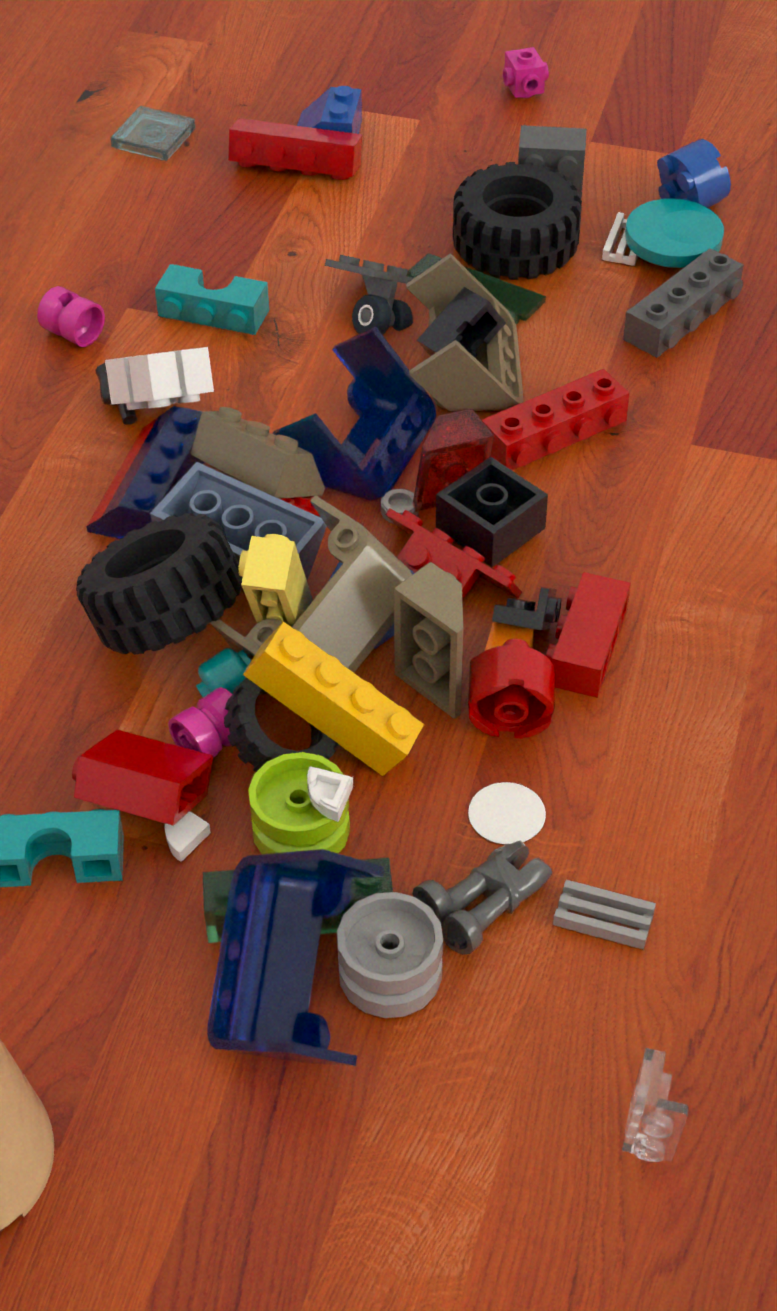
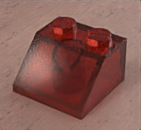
M472 408L437 417L422 446L412 504L415 512L436 507V494L490 457L494 435Z

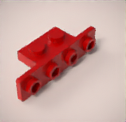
M389 508L385 514L398 528L411 535L397 558L414 573L429 562H432L443 571L451 573L462 583V601L479 576L517 599L522 594V591L514 583L516 576L498 564L493 569L483 564L485 558L468 546H465L463 550L456 548L452 545L454 539L438 528H434L432 532L422 527L424 522L411 512L404 510L401 515Z

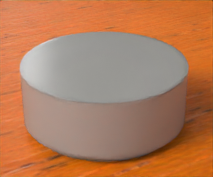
M406 489L390 490L381 498V515L390 523L393 522L385 515L389 508L401 515L404 510H407L418 516L419 499L416 494Z

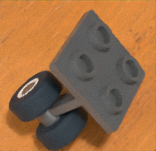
M344 255L339 256V261L326 259L325 266L362 274L368 295L361 297L353 309L352 322L358 334L364 337H380L389 327L401 331L412 325L413 315L409 305L404 301L394 299L397 283L407 284L414 279L407 276L408 269L388 265L387 270L383 271L384 264L363 260V265L359 266L360 259Z

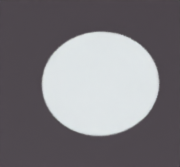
M502 782L489 785L477 792L470 802L468 815L472 827L482 837L499 844H511L519 840L525 842L537 835L544 825L546 811L540 797L531 789L516 783Z

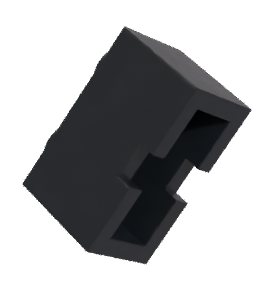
M464 287L417 341L432 356L457 340L473 357H476L475 350L482 342L488 344L506 322L488 300Z

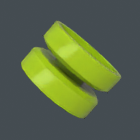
M305 752L283 754L266 762L252 778L248 791L254 843L265 858L278 866L296 870L318 867L334 859L346 845L350 833L349 798L340 820L337 822L322 815L313 806L308 795L307 774L310 766L343 774L336 764L323 756Z

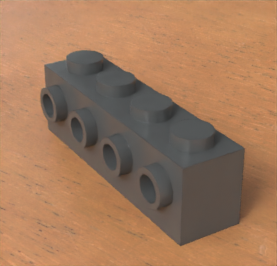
M709 248L626 312L623 340L656 358L659 357L667 349L673 348L690 331H695L700 323L710 315H715L720 307L730 299H735L739 295L743 287V280H741L743 264Z

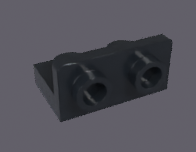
M541 587L537 610H535L536 602L507 598L506 605H495L492 621L537 630L550 629L551 623H557L559 620L562 598H556L557 589Z

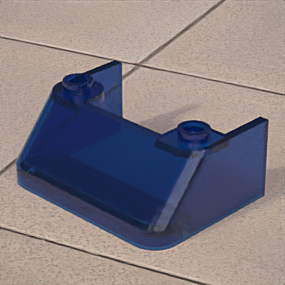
M377 327L341 342L332 349L354 377L348 386L347 396L350 406L359 416V419L343 443L340 444L316 413L273 432L274 435H283L297 440L298 447L312 454L324 487L370 501L384 497L388 491L393 489L436 419V408L433 400L425 389L410 376L408 367Z
M324 849L250 855L244 857L238 863L231 881L207 1026L208 1040L213 1048L303 1063L356 1066L357 1055L327 1049L330 1043L328 1024L322 1015L308 1011L322 918L335 917L348 905L352 894V879L383 877V866Z

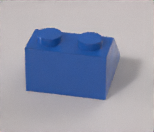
M349 86L330 87L301 112L297 126L359 134L362 124V89H353Z

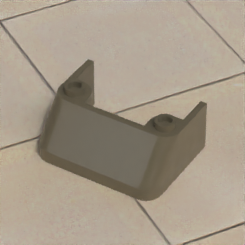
M450 253L406 284V288L429 309L430 321L428 326L432 324L464 287L488 300L506 324L488 344L482 342L475 350L476 357H473L455 340L409 370L410 376L432 395L435 403L442 409L446 408L451 412L504 411L524 401L515 321L509 311Z
M315 495L310 502L331 531L328 537V548L333 557L341 562L342 565L294 623L292 628L300 631L308 640L327 654L337 658L342 665L354 673L394 624V588L413 574L406 565L362 524ZM220 619L212 621L211 625L236 652L243 650L249 659L252 660L260 646L282 622L277 619H265L257 623L246 637Z

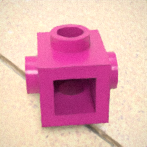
M535 48L505 52V64L502 72L503 82L506 87L510 88L514 97L529 98L532 95L544 93L545 80H548L549 70L547 63L542 61Z

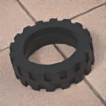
M245 678L234 689L233 695L226 703L225 709L228 710V713L224 717V726L229 728L230 734L227 736L229 743L232 747H237L240 752L238 757L245 764L249 762L253 765V771L255 772L266 762L283 754L305 752L329 759L335 753L334 749L339 745L311 724V744L306 750L294 751L285 749L271 741L260 728L255 715L256 698L259 695L268 693L248 678Z

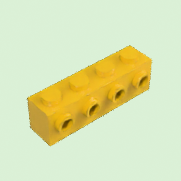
M284 621L260 646L243 673L246 678L382 776L408 756L424 725L413 717L408 710L398 706L379 692L371 683L357 676L342 665L337 658L327 654L308 640L304 634L293 629Z

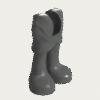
M519 840L511 844L506 843L504 846L495 849L488 856L487 861L474 868L468 877L455 886L445 890L436 881L426 880L416 886L412 894L413 897L431 907L441 922L443 938L447 946L462 955L470 954L480 946L483 941L482 933L506 910L512 914L523 900L538 891L552 875L550 866L540 858H535L518 870L529 854V848ZM481 894L488 897L468 912L463 910Z

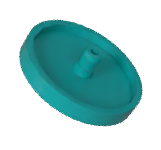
M658 199L638 206L628 216L625 231L626 243L637 256L656 265L675 268L686 267L709 248L719 252L724 236L723 223L712 210L701 204L683 199Z

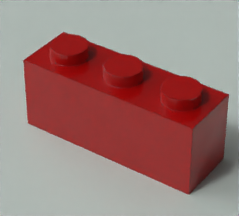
M583 572L578 588L571 586L566 602V610H569L568 615H560L556 628L555 638L559 640L557 645L550 643L546 657L554 665L555 688L598 698L628 610L630 582Z

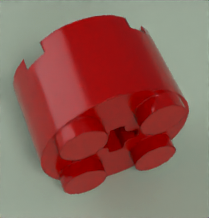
M510 639L503 646L490 648L471 659L468 709L469 719L477 729L495 737H499V731L514 732V738L522 739L537 735L549 727L555 708V669L549 658L543 653L529 648L528 643L524 640Z

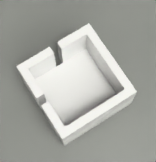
M208 347L105 360L111 404L126 403L127 410L164 407L174 403L200 401L201 393L214 392Z

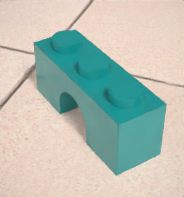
M170 264L155 287L157 310L160 317L256 335L269 312L268 282L235 276L227 287L210 290L204 288L203 270Z
M94 809L91 811L64 813L52 811L45 814H3L0 816V887L31 886L32 872L35 865L43 858L51 855H64L72 859L77 883L123 880L124 833L119 810Z

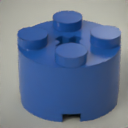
M699 139L658 159L657 166L662 184L658 188L660 198L688 200L707 208L726 198L730 193L731 180L727 166L721 168L717 160L721 156L717 148L709 141Z

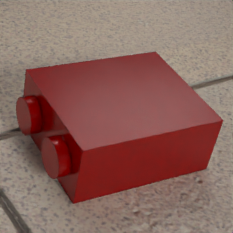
M116 729L79 755L75 760L72 769V779L76 781L74 798L174 826L208 795L213 755Z

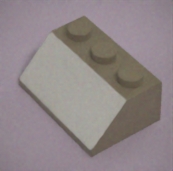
M220 407L219 411H202L191 451L192 456L278 499L323 495L325 487L311 453L298 447L297 440L283 435H274L269 432V426L256 421H246L241 418L242 413L229 407Z
M429 562L394 588L395 675L455 719L461 714L463 657L462 583L451 573L445 572L432 562Z

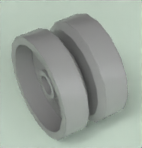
M376 893L357 901L343 915L337 930L340 986L349 1002L367 1014L382 1018L405 1017L423 1009L437 994L442 980L443 968L441 922L431 907L416 897L402 893Z

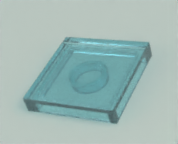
M139 106L110 137L111 146L167 161L195 130V119Z

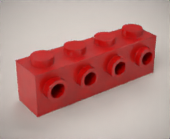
M239 118L229 129L228 161L238 162L243 167L264 165L269 166V169L273 171L294 169L300 170V173L303 175L313 176L323 173L330 174L332 178L337 180H346L349 177L353 178L361 166L363 134Z
M603 368L482 419L480 448L488 457L494 458L510 470L526 466L535 460L558 452L565 447L627 420L630 393Z

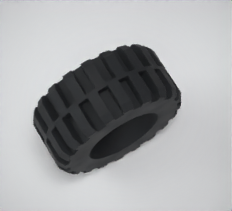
M506 162L505 165L500 166L498 164L489 165L486 170L479 169L460 184L454 195V247L468 265L472 264L474 269L481 273L484 271L489 272L490 276L500 278V276H506L510 280H518L519 277L533 279L537 278L539 274H544L545 276L551 274L556 270V267L559 269L563 267L577 251L582 210L581 196L570 180L567 181L563 174L560 172L554 173L551 168L543 165L537 167L534 166V163L524 162V164Z
M185 513L180 517L173 515L159 522H150L145 527L139 530L134 529L120 540H115L107 545V549L103 552H98L92 558V562L86 564L81 570V575L78 576L76 591L77 597L102 644L118 653L128 654L131 652L135 655L144 654L146 650H161L168 644L182 642L186 640L185 637L193 633L197 634L204 630L210 622L217 621L224 615V610L231 608L236 602V596H239L242 590L241 583L243 577L239 576V563L218 522L203 514L196 516L193 513Z

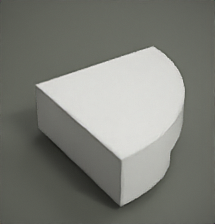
M310 766L307 774L308 795L313 806L322 815L339 822L353 789V777Z
M190 811L174 826L165 824L166 840L170 852L180 862L211 833L210 824Z

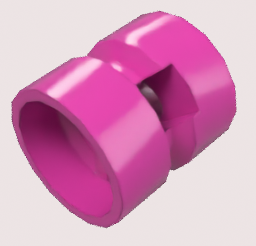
M56 286L46 292L41 299L37 319L39 325L44 329L63 336L66 340L78 346L86 347L91 345L102 332L105 313L99 304L80 297L64 287Z
M222 687L216 688L198 700L197 708L192 706L171 718L168 726L174 743L180 747L213 755V758L222 750V745L226 747L231 746L227 737L230 732L229 728L224 726V717L228 713V710L225 709L226 703L233 694Z

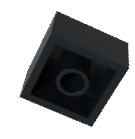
M489 457L436 494V528L449 535L463 548L468 546L485 558L483 562L493 567L546 528L548 494L494 458Z

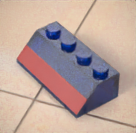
M173 406L142 428L86 526L87 532L121 539L134 529L139 530L152 522L150 513L196 462L204 464V461L191 455L202 411Z

